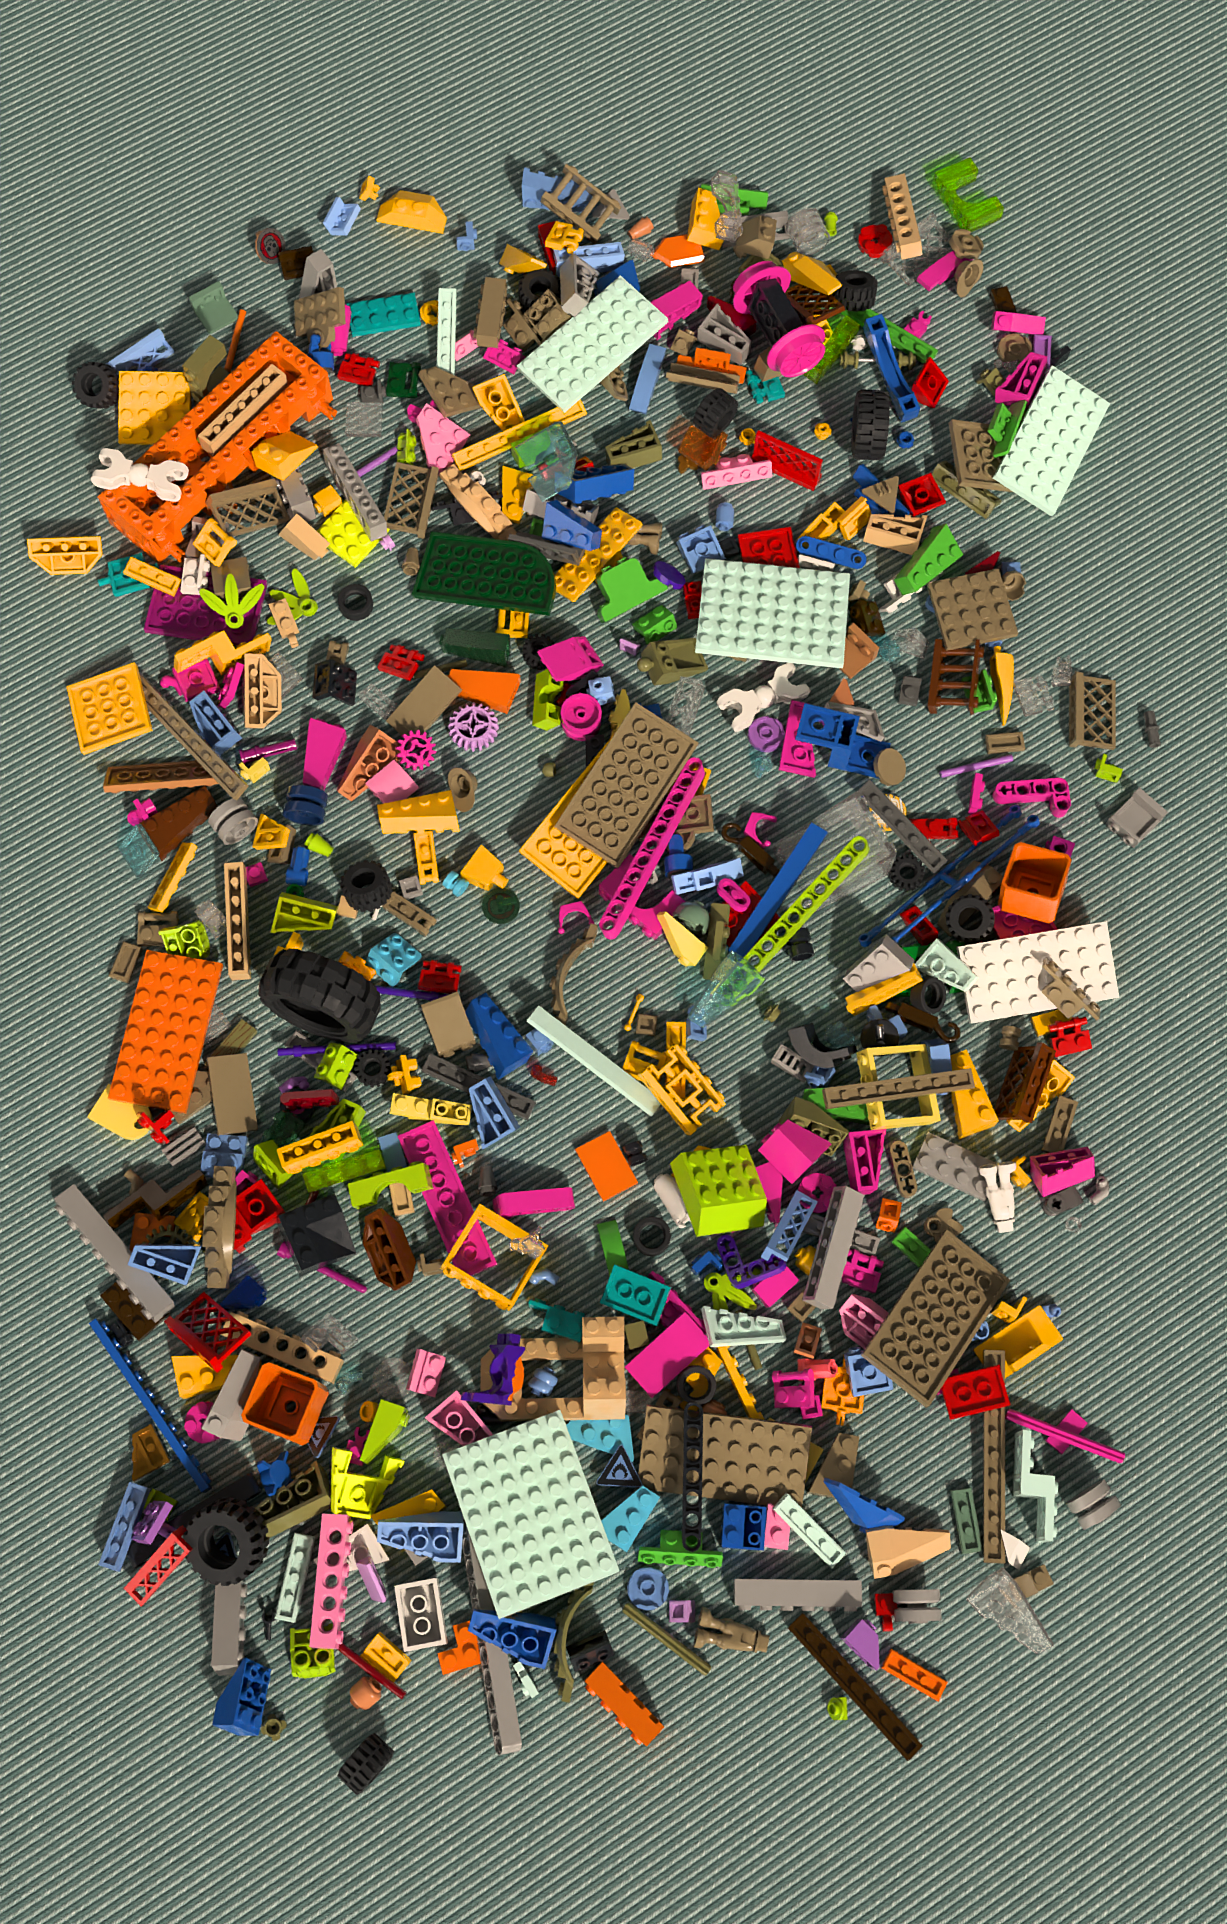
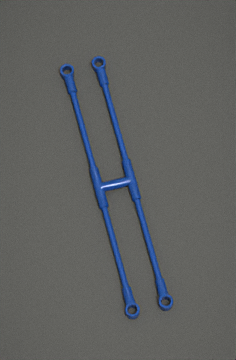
M1018 805L1010 807L1009 813L1000 820L996 827L999 829L1013 818H1019L1022 815L1020 807ZM1030 815L1027 818V822L1017 830L1016 834L974 870L968 872L958 881L948 874L956 868L958 863L980 846L982 842H978L977 846L972 845L955 861L950 862L938 872L920 891L880 925L875 926L868 933L861 934L858 938L861 946H869L872 942L871 940L881 932L882 928L929 888L931 889L941 880L951 885V888L897 936L891 938L898 943L900 938L942 902L959 891L966 883L973 879L977 872L1019 836L1024 835L1031 828L1038 827L1040 825L1038 816Z

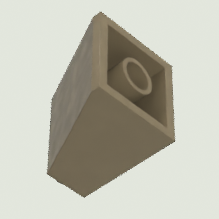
M458 992L421 1005L439 1058H448L459 1050L467 1051L473 1048V1045L476 1044Z

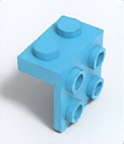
M393 933L371 948L365 964L374 969L376 974L393 988L398 984L402 973L418 962L422 955L399 934Z

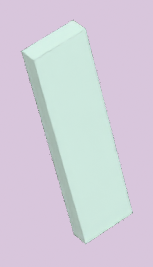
M785 1493L772 1507L831 1569L846 1554L789 1494Z
M294 1533L274 1619L293 1623L297 1621L316 1539L314 1536Z

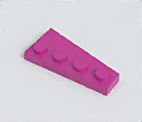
M791 700L778 770L815 778L816 769L814 768L815 758L812 744L795 740L804 702Z

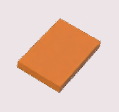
M610 1131L575 1149L603 1202L638 1184L636 1177Z

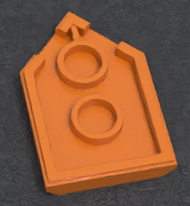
M688 234L663 238L650 256L664 262L670 268L704 262L701 245L687 241Z

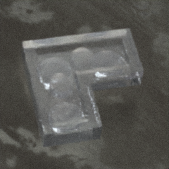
M328 1312L303 1334L301 1340L314 1352H317L329 1341L342 1354H345L357 1343L358 1338Z

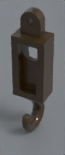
M732 822L725 824L721 829L722 838L729 843L739 845L738 850L765 875L769 872L775 878L780 871L774 865L775 860L748 835L745 838L728 836L727 830L729 828L741 831V827L737 823Z
M886 1002L884 1008L899 1015L902 1022L930 1034L934 1030L947 1043H953L960 1037V1028L954 1022L947 1023L955 1031L952 1037H947L939 1025L938 1017L903 1002L901 1006L891 1002Z

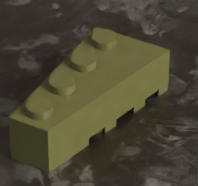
M317 1460L311 1464V1468L304 1473L301 1471L296 1475V1479L290 1484L279 1488L277 1494L272 1498H266L255 1507L257 1510L256 1514L263 1517L264 1521L262 1523L268 1528L266 1537L271 1538L331 1508L330 1483L325 1469Z

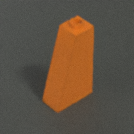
M451 669L449 675H446L462 689L457 697L479 705L483 704L485 707L488 706L505 714H508L521 683L520 675L515 673Z

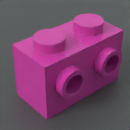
M786 1266L783 1272L753 1284L754 1287L751 1290L764 1306L769 1308L791 1289L799 1279Z

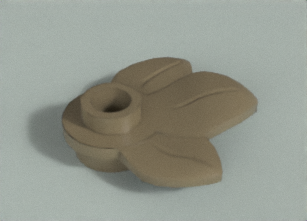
M950 1208L938 1210L935 1216L927 1218L924 1222L925 1232L929 1236L934 1237L935 1242L938 1241L945 1230L957 1236L964 1230V1227L959 1222L951 1219L953 1210ZM930 1224H935L937 1229L932 1230Z

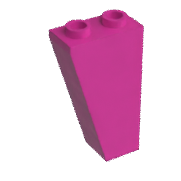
M310 718L303 785L325 790L347 739L346 730L342 726L328 724L320 718Z

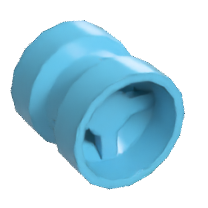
M451 871L444 879L442 885L446 889H451L453 894L459 897L467 889L469 882L464 878L461 879L457 872Z

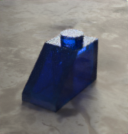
M247 1274L219 1305L225 1310L254 1309L266 1301L268 1292Z

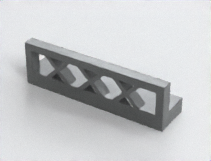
M517 531L516 535L509 534L508 537L509 541L521 542L534 547L548 559L579 566L585 549L542 539L541 536Z

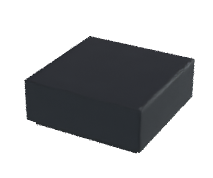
M733 536L719 541L726 559L740 554V549Z

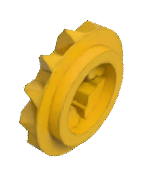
M437 300L426 302L420 309L421 319L426 324L429 323L432 326L438 324ZM431 310L437 313V317L431 315Z

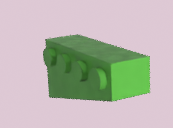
M947 523L931 529L929 536L922 541L920 548L913 553L911 560L905 564L894 579L902 596L918 591L963 556Z
M824 1088L804 1089L802 1099L813 1102L833 1119L870 1125L866 1104L826 1109L822 1093Z

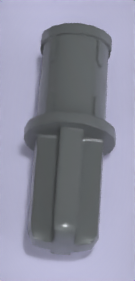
M1147 711L1143 714L1146 726L1144 731L1148 736L1149 747L1156 748L1161 746L1158 733L1160 728L1157 726L1155 712Z

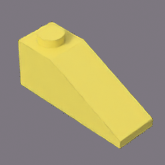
M659 912L657 918L674 955L679 958L678 961L686 967L696 966L708 947L667 912Z

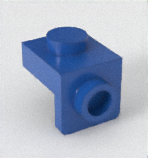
M708 1251L704 1256L698 1255L691 1262L693 1264L691 1271L697 1275L710 1262L719 1271L723 1266L721 1264L722 1259L715 1252L712 1254Z

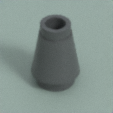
M471 1053L470 1056H466L467 1070L474 1073L491 1067L488 1055Z
M485 1165L480 1167L478 1191L481 1196H493L498 1189L492 1166Z

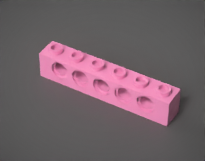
M322 1514L309 1645L312 1648L339 1649V1644L343 1643V1631L340 1630L341 1622L345 1620L343 1599L346 1600L347 1598L345 1577L349 1576V1564H347V1555L351 1554L349 1534L353 1532V1521H351V1517L348 1515ZM336 1532H340V1541L337 1543H333V1534ZM333 1554H338V1563L331 1565L330 1557ZM335 1575L337 1583L335 1586L329 1587L328 1579ZM333 1597L335 1605L332 1609H327L326 1601ZM327 1620H332L333 1628L326 1632L323 1627L324 1623Z

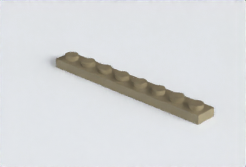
M969 1068L822 1089L825 1108L832 1109L969 1090L975 1088L972 1069Z

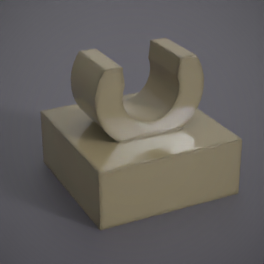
M861 579L852 585L848 595V602L853 603L856 600L868 599L870 593L864 590L866 583Z

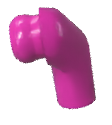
M169 675L162 677L160 685L163 688L172 686L180 696L182 695L175 677Z

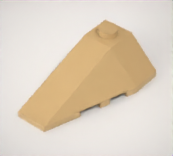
M893 1526L865 1529L868 1562L874 1579L896 1575L951 1549L949 1530L925 1528L922 1531L912 1530V1527H905L902 1530L894 1529Z

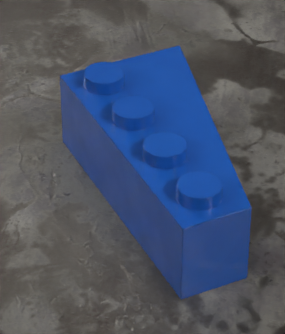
M486 992L471 1000L465 1011L466 1016L475 1034H478L482 1049H485L489 1057L488 1061L491 1066L493 1065L496 1071L495 1075L499 1080L527 1063L533 1050Z

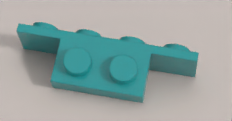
M536 1298L534 1301L529 1300V1307L547 1312L542 1331L581 1342L582 1317L585 1316L584 1313L579 1311L570 1313L565 1311V1307L560 1305L551 1307L546 1305L545 1301Z

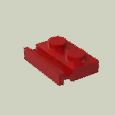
M983 810L965 817L966 820H958L959 827L974 846H977L978 842L984 843L1000 836L998 828Z

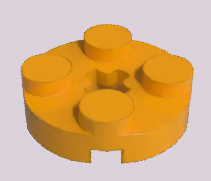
M344 951L338 962L363 975L368 981L376 974L374 969L364 965L366 961L359 956L354 958L350 953Z

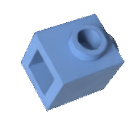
M536 1028L526 1034V1042L538 1056L548 1052L553 1047V1041Z

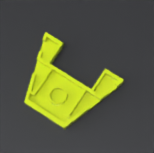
M333 1447L331 1512L370 1519V1515H373L385 1496L383 1493L388 1484H392L396 1478L394 1477L399 1467L402 1468L405 1461L401 1458L385 1456L379 1477L347 1472L353 1452L348 1449Z

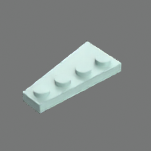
M708 1306L701 1308L710 1347L780 1343L787 1339L782 1320L762 1316L752 1317L741 1312L738 1314L730 1313L724 1309L714 1310Z

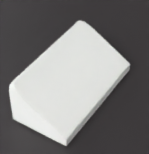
M802 554L799 555L798 559L800 567L812 570L833 572L835 563Z

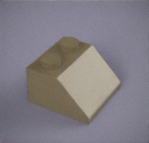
M760 215L739 224L735 250L769 259L775 243L777 220Z

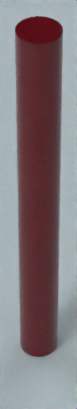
M344 1643L339 1644V1649H337L339 1652L401 1700L407 1694L405 1690Z

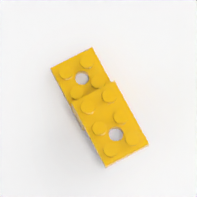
M224 630L221 632L216 631L210 634L208 639L204 641L198 640L192 644V647L178 650L176 655H174V669L179 673L210 657L219 673L223 675L229 671L230 667H234L237 662L243 664L244 654H264L268 652L272 638L269 633L264 635L258 634L253 638V641L249 643L243 642L235 649Z

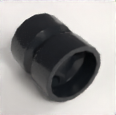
M800 928L787 942V945L790 946L788 952L791 961H803L815 955L813 945L809 943L811 936L808 928Z

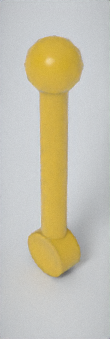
M642 994L636 996V1004L628 1023L624 1025L625 1031L631 1030V1023L638 1006L644 999Z

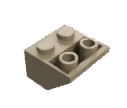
M549 289L524 314L545 341L573 317L570 313L567 314L563 311L561 300Z

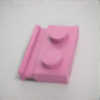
M417 1349L406 1389L435 1397L446 1357Z

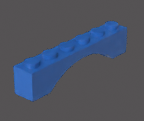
M879 314L865 319L863 331L900 422L916 418L919 414L920 406L914 392L910 389L901 373L883 315Z

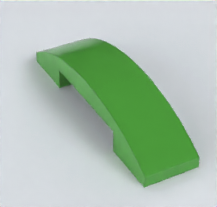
M613 1220L597 1224L609 1277L614 1265L629 1270L617 1221Z

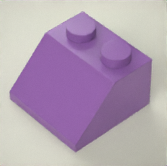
M857 1619L840 1638L870 1669L877 1671L880 1667L878 1634L875 1632L877 1628L868 1619Z

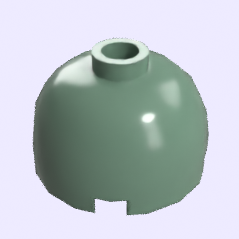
M697 900L681 903L672 915L676 921L695 935H698L699 932H702V936L705 935L710 924L708 911L703 907L704 904Z

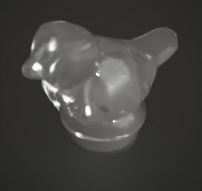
M539 1226L532 1234L512 1239L509 1251L516 1250L521 1254H528L533 1259L538 1258L545 1250V1247L542 1245L543 1243L539 1241V1233L542 1227Z

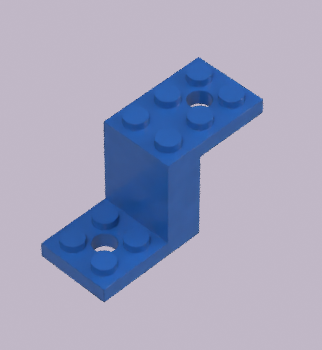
M804 703L795 740L831 748L827 767L880 779L874 772V758L881 750L890 748L891 745L888 742H879L875 739L856 735L860 716ZM820 722L824 727L818 730L814 728L813 724ZM869 753L873 756V759L867 761L863 755Z

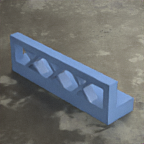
M796 1190L761 1258L768 1261L770 1256L774 1254L787 1262L818 1201ZM800 1200L811 1205L810 1208L802 1209L799 1203ZM800 1215L802 1223L795 1224L792 1216ZM792 1229L795 1237L787 1238L784 1230ZM785 1243L788 1250L787 1253L775 1248L776 1245Z
M129 1482L98 1565L117 1572L121 1571L132 1541L131 1538L134 1535L133 1529L139 1522L151 1490L150 1488Z

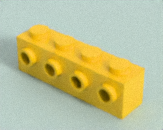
M353 1121L278 1148L277 1153L282 1168L288 1174H296L301 1172L303 1168L317 1166L326 1159H336L342 1153L357 1151L359 1147L363 1146L358 1127Z

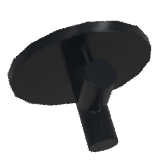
M886 1019L871 1020L861 1031V1045L864 1049L897 1046L899 1043L898 1030L893 1023Z

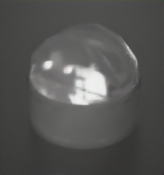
M1069 1217L1066 1220L1065 1228L1067 1231L1076 1233L1081 1229L1082 1224L1077 1217ZM1070 1220L1078 1227L1076 1230L1068 1223Z

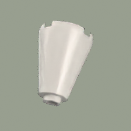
M660 1174L654 1180V1189L676 1225L684 1228L686 1227L684 1223L690 1221L676 1179L669 1174Z

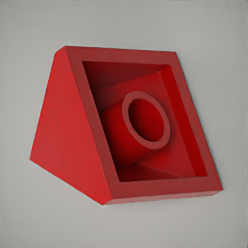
M931 473L898 485L901 502L913 517L946 504V500Z

